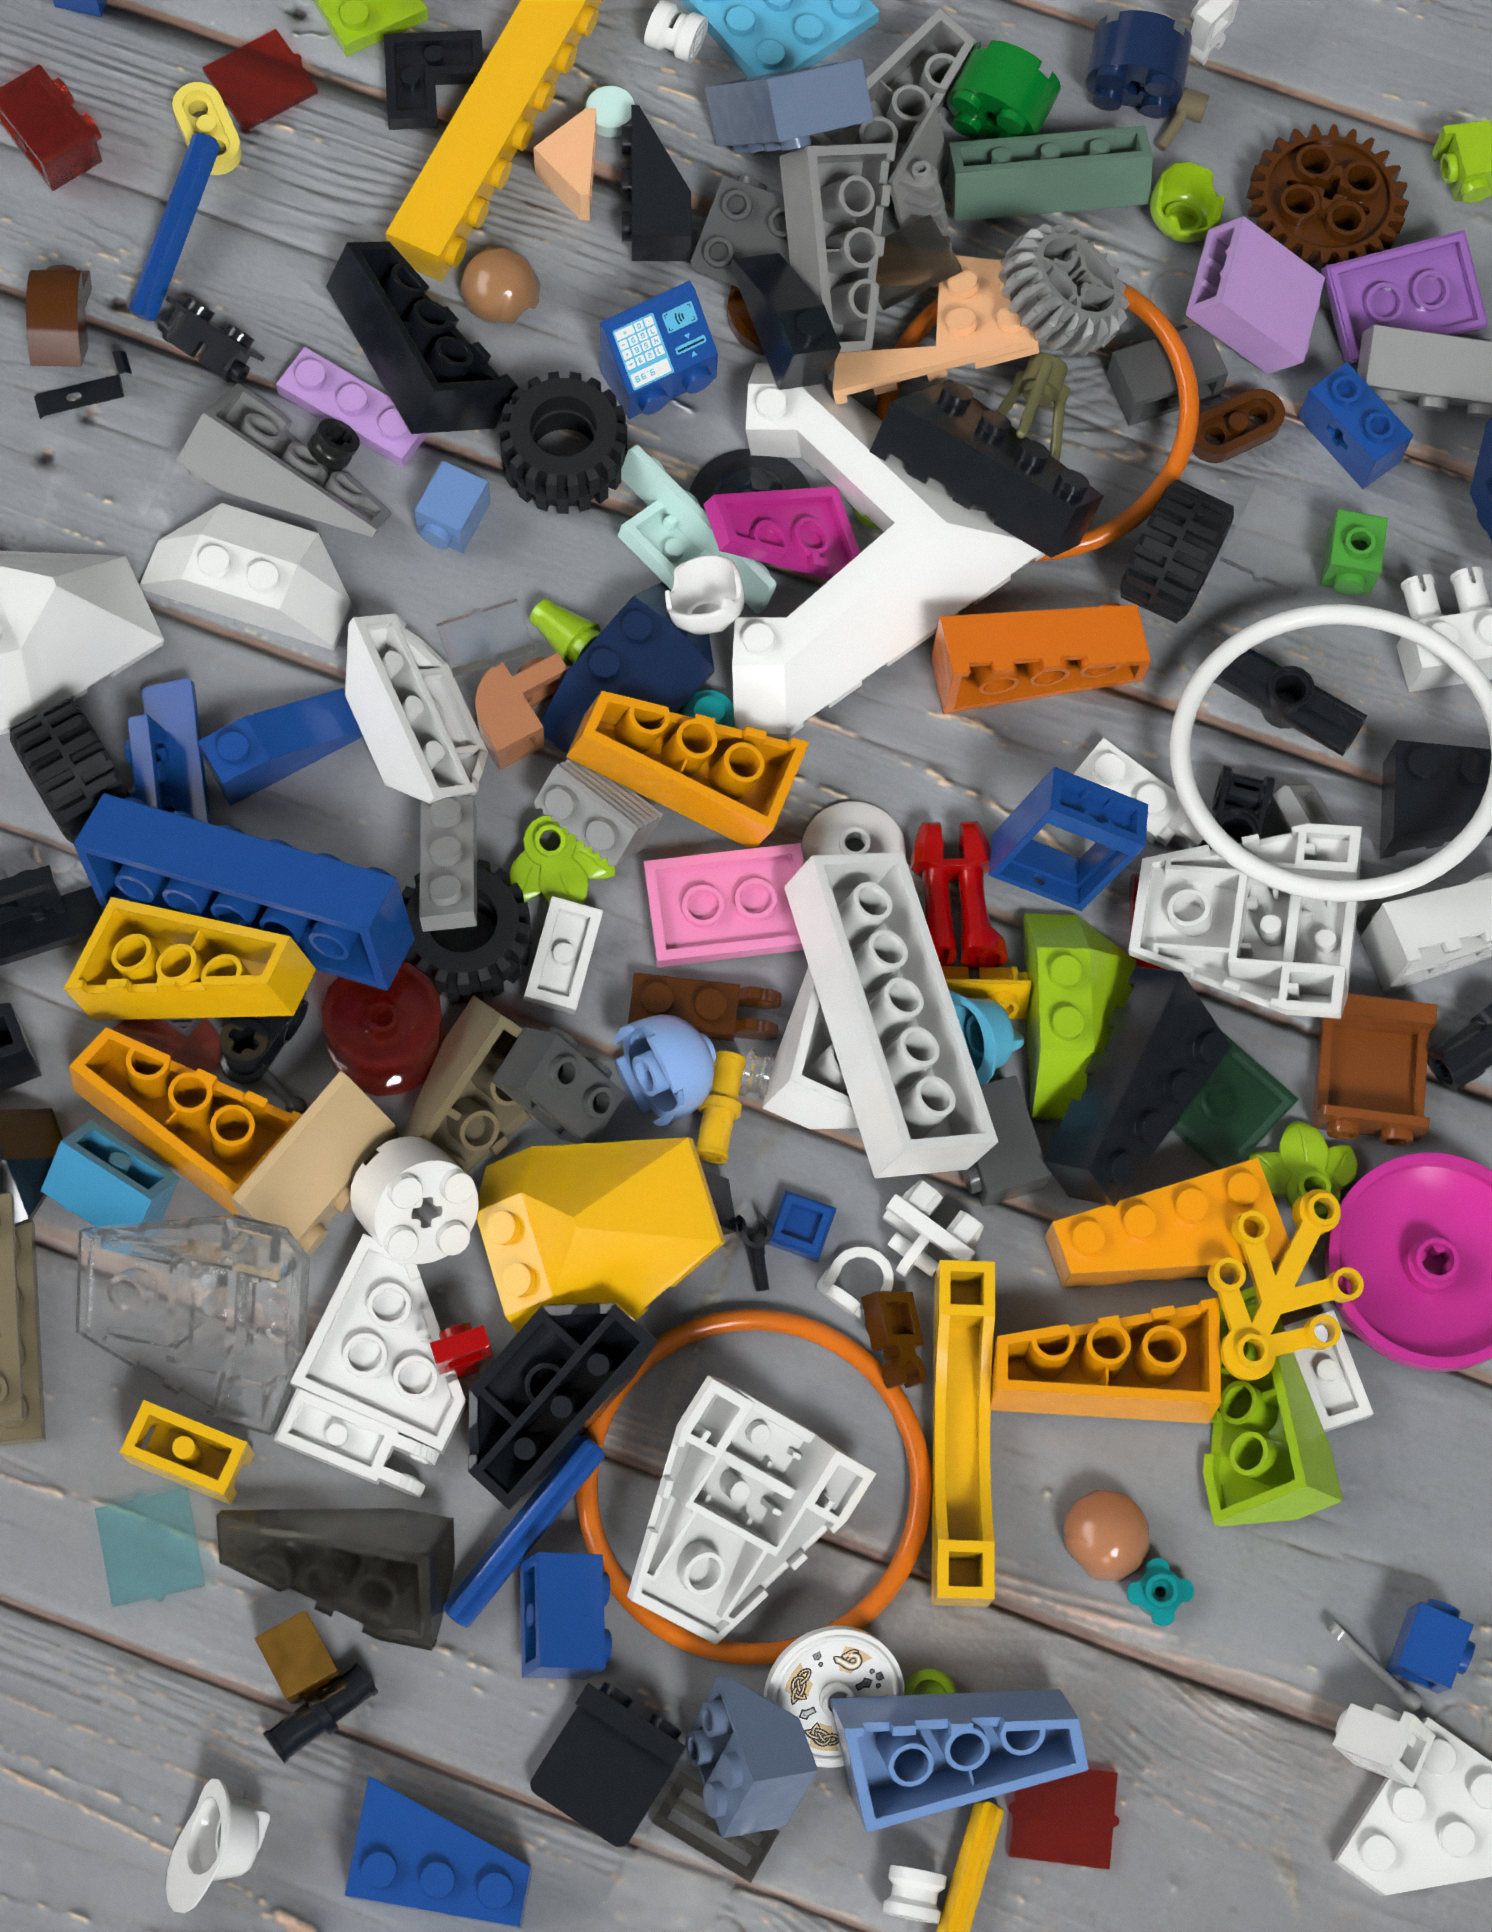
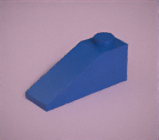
M341 688L244 716L198 740L205 764L228 804L232 806L362 738L363 735L345 697V691Z

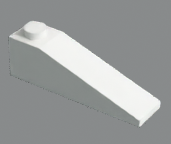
M808 966L772 1066L762 1108L808 1129L859 1128Z

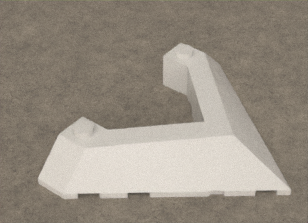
M755 363L748 383L745 429L751 455L802 458L814 470L818 469L837 486L839 494L862 516H868L884 532L787 618L737 617L735 619L732 658L734 727L744 730L748 726L767 731L766 736L788 738L804 727L803 722L826 706L831 708L862 686V680L885 664L890 666L935 634L940 616L957 615L958 612L971 603L976 605L1010 581L1011 575L1033 559L1038 561L1046 554L994 525L996 515L992 512L978 511L972 508L968 510L953 501L955 491L937 480L929 478V481L924 484L908 475L907 472L911 465L890 454L889 458L884 461L870 453L869 451L883 420L849 395H847V403L836 405L832 391L833 383L828 379L824 384L779 390L769 364Z

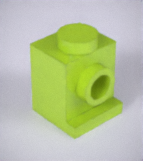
M1491 120L1443 126L1433 148L1432 155L1434 161L1441 160L1442 179L1444 183H1450L1454 201L1463 200L1465 203H1476L1487 197H1492Z

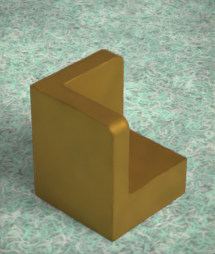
M302 1611L254 1638L285 1699L291 1705L303 1699L309 1692H315L342 1676L307 1612Z

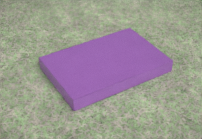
M1465 230L1321 268V273L1325 277L1324 285L1344 364L1346 362L1349 364L1359 362L1362 334L1373 325L1450 336H1459L1489 327Z

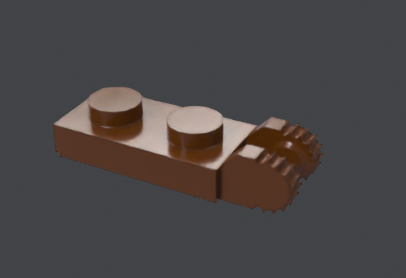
M634 972L628 1024L655 1015H674L693 1025L709 1039L734 1041V1038L772 1041L777 1038L778 1024L767 1020L751 1018L736 1020L737 1008L742 1006L776 1009L781 1006L782 994L773 989L749 986L740 988V984Z

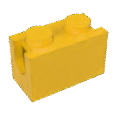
M143 1400L119 1452L129 1464L231 1506L237 1495L234 1487L238 1474L243 1465L250 1466L255 1455L248 1442L146 1400ZM154 1427L155 1430L146 1449H141L149 1428Z

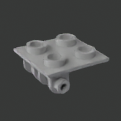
M933 104L924 120L914 126L909 146L900 161L896 160L892 164L888 173L887 185L891 186L895 218L898 220L903 243L906 244L909 243L914 232L931 238H939L944 235L949 226L941 185L948 174L949 158L937 105Z

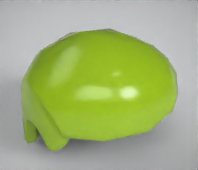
M1191 161L1171 164L1160 174L1150 197V212L1157 227L1170 239L1181 243L1205 240L1208 230L1220 225L1225 197L1223 195L1219 196L1215 192L1213 187L1214 175L1208 168Z

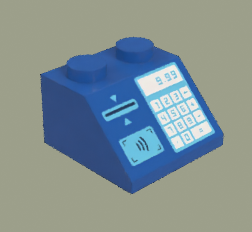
M690 280L600 322V372L611 391L616 395L617 401L622 405L628 419L642 413L645 415L653 414L661 410L669 400L686 392L689 394L697 393L705 389L713 379L717 378L718 352L696 290Z

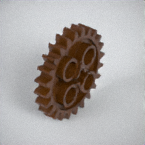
M1313 124L1307 138L1298 129L1292 130L1289 142L1278 137L1275 140L1272 151L1264 150L1259 165H1255L1246 195L1247 199L1252 200L1247 213L1249 217L1258 218L1256 225L1266 233L1269 232L1271 237L1307 264L1309 261L1315 262L1316 270L1320 274H1322L1321 268L1327 266V264H1336L1383 251L1384 248L1391 249L1397 234H1400L1405 222L1404 214L1409 205V201L1403 198L1407 189V183L1396 181L1401 170L1400 165L1385 166L1390 152L1385 150L1374 154L1371 149L1375 139L1372 137L1362 144L1357 143V132L1355 129H1352L1346 138L1339 137L1338 128L1335 124H1332L1328 135H1322L1317 125ZM1305 169L1314 170L1319 174L1310 173ZM1352 185L1359 186L1365 191L1357 190ZM1290 208L1298 209L1304 214L1294 213ZM1336 225L1345 226L1350 231L1342 230L1338 228Z

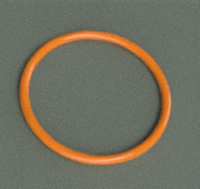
M1126 283L1127 288L1123 295L1130 303L1127 309L1138 316L1157 337L1168 355L1174 370L1179 396V418L1172 449L1161 472L1151 486L1125 511L1108 522L1086 531L1080 545L1051 558L1045 555L1038 561L1033 559L1031 562L1059 560L1078 556L1099 549L1135 529L1152 514L1165 489L1174 481L1180 479L1192 453L1199 425L1200 402L1197 378L1190 355L1177 330L1165 314L1151 300ZM938 298L929 304L910 323L894 349L913 348L921 344L928 333L937 325ZM901 381L897 382L898 390L878 394L876 416L880 419H884L891 401L897 399Z
M735 1309L716 1312L691 1319L656 1337L658 1340L657 1344L634 1378L584 1434V1436L590 1438L601 1448H603L611 1421L620 1404L632 1387L648 1370L678 1349L697 1340L722 1333L753 1330L770 1331L800 1337L816 1343L851 1364L879 1393L900 1431L907 1456L910 1495L905 1528L897 1551L877 1584L847 1613L830 1624L823 1626H850L861 1630L865 1628L889 1605L908 1579L925 1540L931 1512L932 1478L927 1444L920 1422L901 1387L897 1386L887 1389L882 1378V1363L853 1339L824 1323L789 1312L768 1309ZM599 1465L576 1493L579 1525L586 1549L589 1554H603V1572H607L609 1575L610 1593L622 1608L640 1625L658 1638L680 1650L701 1658L727 1664L756 1666L773 1665L783 1650L797 1638L801 1637L797 1636L791 1639L755 1643L722 1639L715 1645L631 1601L627 1597L631 1581L623 1572L612 1552L601 1520L598 1501Z

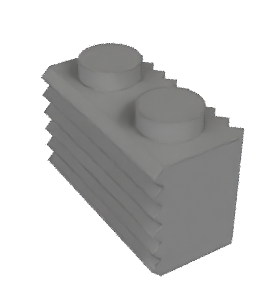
M567 759L565 762L562 761L560 765L557 764L553 768L534 801L536 809L542 808L543 814L550 815L552 822L559 821L560 828L567 827L568 834H575L576 841L583 840L584 847L591 846L592 852L599 853L601 860L608 859L609 866H615L643 850L663 818V813L633 790L570 759Z

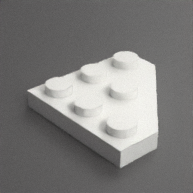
M363 1233L290 1381L291 1386L397 1428L400 1435L435 1449L442 1455L467 1405L455 1370L439 1375L430 1343L440 1340L439 1333L441 1330L417 1264H409L392 1258L373 1237Z
M1429 1717L1424 1718L1421 1722L1436 1736L1414 1786L1410 1787L1386 1777L1333 1860L1335 1864L1380 1896L1492 1877V1762Z

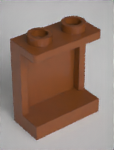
M1348 993L1341 1019L1319 1017L1312 1126L1320 1130H1327V1135L1335 1139L1352 1140L1359 1138L1360 1135L1380 1137L1381 1143L1390 1146H1409L1413 1144V1141L1418 1142L1429 1130L1430 1118L1424 1117L1429 1033L1436 1026L1437 1004Z

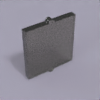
M931 215L885 237L883 257L878 258L876 283L880 285L878 302L883 310L963 272L959 261L951 250L952 242L950 237L942 235Z

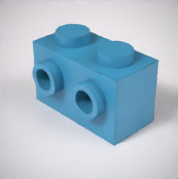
M89 1120L60 1141L41 1192L58 1202L67 1211L75 1213L104 1232L108 1238L121 1243L131 1250L159 1227L180 1178L92 1120Z

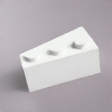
M1492 872L1480 875L1465 884L1385 902L1371 916L1372 920L1360 938L1385 994L1492 957Z

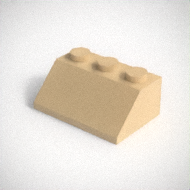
M340 1070L231 1197L243 1223L293 1263L303 1253L306 1256H310L325 1240L328 1234L325 1226L336 1213L340 1211L342 1214H345L352 1208L350 1200L351 1185L355 1173L361 1164L364 1163L367 1166L379 1153L376 1150L387 1141L399 1138L396 1125Z

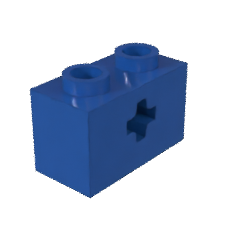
M1348 362L1309 389L1298 415L1300 421L1362 489L1401 462L1414 435Z

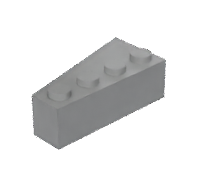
M897 143L806 146L779 156L790 266L825 305L841 346L839 354L872 350L880 287L876 283L878 258L883 257L885 237L881 236L884 208L889 207L891 186L887 185L889 164L895 161Z

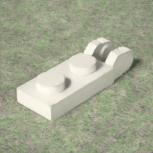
M300 1388L296 1389L274 1437L276 1443L374 1484L378 1485L379 1482H382L396 1490L419 1498L425 1488V1485L419 1479L386 1467L392 1452L395 1449L409 1456L412 1460L425 1465H435L440 1454L435 1449L400 1435L397 1428Z

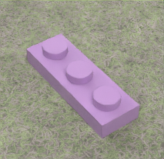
M305 346L276 383L279 395L321 420L336 419L344 422L356 432L360 443L404 468L429 434H411L388 395Z

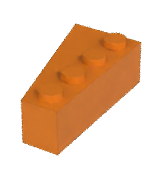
M1118 603L1085 608L940 616L931 654V662L943 714L1144 681L1151 662L1137 604L1120 605Z

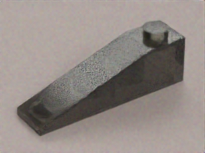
M402 1508L220 1510L217 1514L220 1564L278 1592L290 1588L317 1601L315 1610L330 1617L335 1611H338L364 1624L362 1632L377 1640L430 1651L434 1649L444 1614L443 1606L447 1601L455 1568L454 1518Z

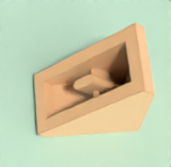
M585 108L533 147L535 175L579 220L590 221L597 140L596 108Z

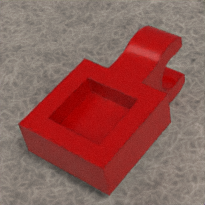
M471 1323L458 1324L439 1333L440 1340L430 1343L439 1375L456 1370L458 1379L479 1373L477 1362L493 1357L484 1325L472 1329Z

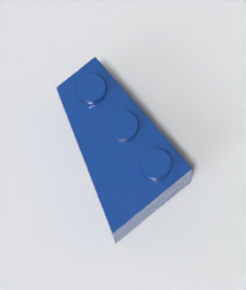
M370 1776L368 1777L345 1896L352 1899L522 1929L532 1875L531 1866Z

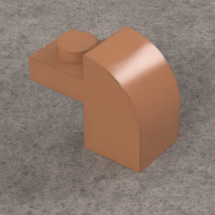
M558 652L546 659L544 657H536L527 661L518 669L517 674L514 676L511 675L503 660H500L484 674L478 685L475 697L478 730L488 753L499 771L545 747L544 727L533 711V708L553 698L568 671Z

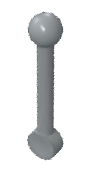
M1334 1620L1327 1627V1630L1339 1642L1344 1644L1399 1697V1704L1403 1710L1414 1712L1420 1708L1422 1700L1419 1693L1415 1690H1407L1337 1621Z

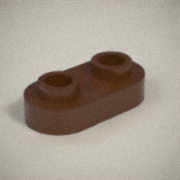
M1252 389L1199 414V425L1192 452L1205 462L1221 463L1270 441L1278 434L1284 421L1285 408L1282 401L1271 391ZM1249 417H1259L1263 420L1264 424H1253ZM1206 437H1216L1220 440L1221 444H1211L1207 442Z

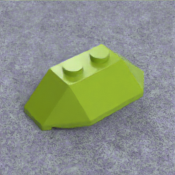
M1025 913L1023 916L1025 972H1028V980H1031L1026 1017L1031 1120L1062 1121L1071 1100L1081 1099L1087 1086L1088 1075L1085 1071L1093 1054L1101 1055L1113 1030L1107 1025L1116 1006L1124 1007L1133 989L1128 984V980L1136 966V960L1078 915Z

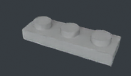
M473 795L460 796L455 799L443 798L431 804L424 801L420 802L419 918L423 932L477 926V809Z

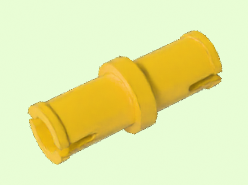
M717 1051L715 1052L716 1060L714 1062L715 1070L712 1090L698 1108V1111L702 1113L696 1149L700 1161L711 1164H725L728 1161V1149L733 1123L741 1115L742 1104L738 1101L747 1059L734 1052Z

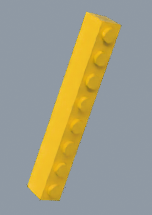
M521 0L385 233L386 241H390L415 271L442 282L451 266L454 268L459 266L467 249V237L473 227L478 229L484 223L489 211L491 195L495 188L501 190L505 186L512 169L511 160L517 150L524 151L528 146L533 134L535 118L539 111L545 113L549 109L556 91L555 84L561 73L567 75L572 69L577 56V45L582 36L589 37L592 34L599 16L598 8L603 0Z

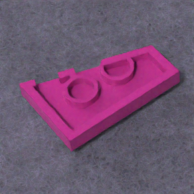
M837 486L715 494L703 504L719 551L826 579L834 577L860 554Z

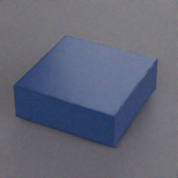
M785 1190L772 1226V1237L767 1245L818 1262L837 1208Z

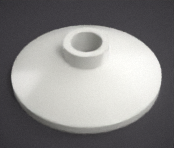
M841 802L822 810L809 823L802 840L804 864L812 855L904 852L906 857L905 840L897 823L882 809L864 802ZM850 838H858L864 843L865 847L860 851L854 852L846 847L845 842Z

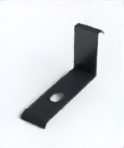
M121 350L112 352L117 375L39 393L34 396L40 419L46 415L124 397L120 374H132L126 352ZM79 392L82 395L80 400L70 402L66 399L68 394Z

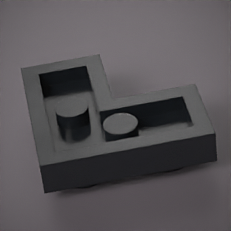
M481 30L384 34L389 130L438 128L436 85L473 83L483 66Z

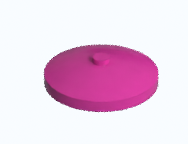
M1444 1153L1409 1154L1387 1161L1372 1169L1350 1189L1340 1202V1221L1335 1228L1327 1232L1324 1253L1326 1278L1336 1270L1350 1267L1357 1270L1364 1281L1363 1292L1358 1298L1347 1303H1337L1334 1301L1339 1313L1351 1330L1366 1345L1387 1359L1406 1367L1431 1372H1450L1475 1367L1492 1359V1170L1467 1158ZM1340 1276L1338 1287L1344 1294L1349 1295L1351 1284L1347 1278Z

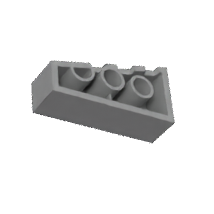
M939 8L866 78L874 121L810 135L812 145L809 146L897 143L895 161H900L909 146L914 126L924 120L932 104L937 105L938 113L940 112L976 39L943 9ZM895 161L890 162V164H889V170H890L892 164H893Z

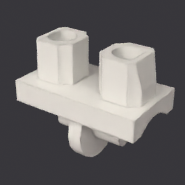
M919 1180L902 1197L895 1194L885 1208L887 1211L882 1218L914 1242L911 1243L896 1232L888 1243L889 1247L903 1256L896 1271L904 1277L914 1266H917L930 1277L935 1274L939 1262L926 1254L925 1251L938 1261H972L976 1253L974 1248L984 1228L982 1223L961 1210L946 1230L931 1220L929 1217L941 1203L943 1197L936 1189L923 1180Z

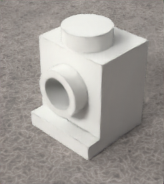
M1351 1703L1349 1708L1338 1719L1336 1737L1332 1745L1354 1765L1413 1787L1436 1735L1414 1714L1404 1711L1403 1715L1380 1704H1375L1371 1711Z

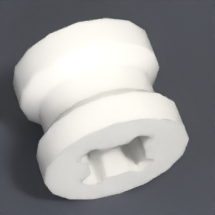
M890 1865L888 1878L893 1885L891 1896L883 1903L882 1913L919 1922L939 1924L941 1911L936 1903L938 1893L945 1889L947 1876L915 1868Z

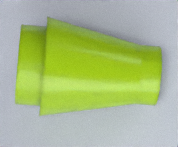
M549 598L540 601L535 606L529 619L530 623L541 632L555 652L559 653L567 666H572L601 632L600 626L597 623L557 605Z

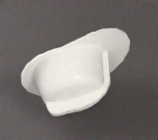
M212 1778L204 1786L197 1806L172 1851L167 1869L166 1894L168 1904L174 1912L186 1913L193 1909L204 1896L212 1881L245 1874L251 1868L263 1842L270 1821L268 1809L261 1805L253 1804L247 1799L229 1795L221 1779Z

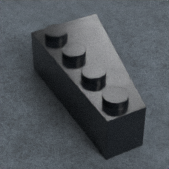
M390 241L347 242L327 282L326 288L410 433L421 434L495 429L502 417L505 404L510 403L512 394L517 390L518 385L508 374L499 377L488 364L491 355L479 341L472 344L467 341L456 328L459 319L448 306L443 307L427 296L426 293L430 286Z

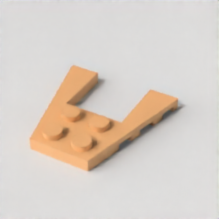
M884 247L883 257L878 258L876 283L880 285L879 291L939 286L936 346L838 354L834 363L832 390L835 404L847 403V395L869 389H874L875 395L898 390L897 382L927 375L928 382L948 377V369L974 362L975 369H980L1040 353V339L1035 341L1034 332L1027 326L1020 327L1022 320L1018 314L1008 311L1011 300L1005 298L1000 293L1004 287V284L998 277L1003 269L1002 260Z

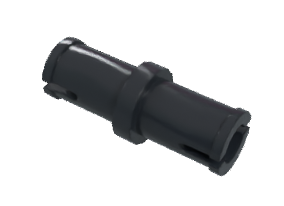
M355 1663L350 1670L318 1694L311 1691L303 1697L305 1703L270 1730L263 1732V1735L285 1764L289 1761L290 1757L326 1731L330 1735L339 1728L336 1724L339 1720L371 1696L378 1694V1690L362 1667Z

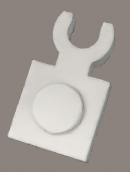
M1199 0L1190 15V18L1194 20L1190 32L1192 36L1190 56L1201 65L1207 62L1208 56L1214 47L1219 50L1223 46L1226 39L1224 31L1234 21L1240 0Z

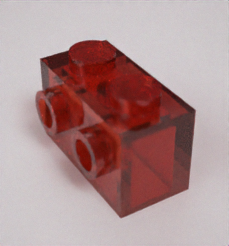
M39 64L0 87V124L53 192L102 162L97 141L102 139V136L88 113L84 112L79 115L72 106L74 99L65 83L59 77L52 80Z

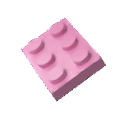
M801 843L644 861V874L657 968L803 950L784 888L804 865Z

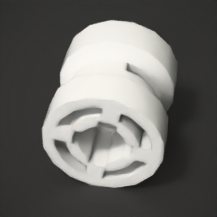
M660 0L649 19L644 44L657 51L664 48L673 51L676 59L690 64L697 57L704 42L708 28V18L696 12L685 14L679 11L675 3Z

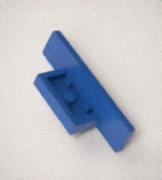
M182 678L145 687L142 690L144 714L127 718L129 738L124 740V753L130 768L133 769L135 785L129 789V794L132 798L139 799L150 807L171 813L182 811L193 816L196 820L211 824L204 760L198 740L201 739L195 684L190 678Z

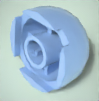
M665 1014L636 1020L621 1027L617 1032L615 1044L623 1041L624 1056L616 1059L619 1075L635 1107L642 1114L652 1110L656 1116L660 1117L652 1123L657 1126L672 1124L687 1117L701 1106L712 1090L715 1070L714 1062L716 1060L714 1046L705 1034L700 1033L687 1021L674 1015Z

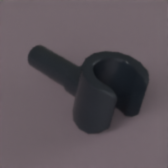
M757 1212L759 1228L751 1235H747L745 1219L740 1214L735 1218L737 1232L735 1233L748 1245L756 1292L769 1290L764 1254H766L765 1245L770 1241L773 1233L771 1223L760 1212Z

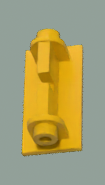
M941 966L948 989L966 998H985L998 1002L1006 1010L1010 1019L1026 1020L1031 990V980H1028V972L1018 971L1017 966H1011V968L979 967L978 979H969L968 967Z

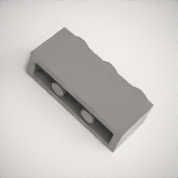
M1373 325L1363 332L1357 373L1385 404L1396 405L1399 402V398L1417 400V408L1422 410L1445 412L1448 410V405L1467 408V416L1484 419L1492 418L1491 341L1381 325Z

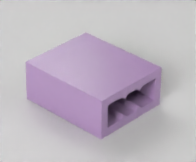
M1242 216L1208 230L1186 316L1266 374H1270L1304 362L1309 348V339L1314 319L1320 305L1319 300L1325 277L1245 216Z

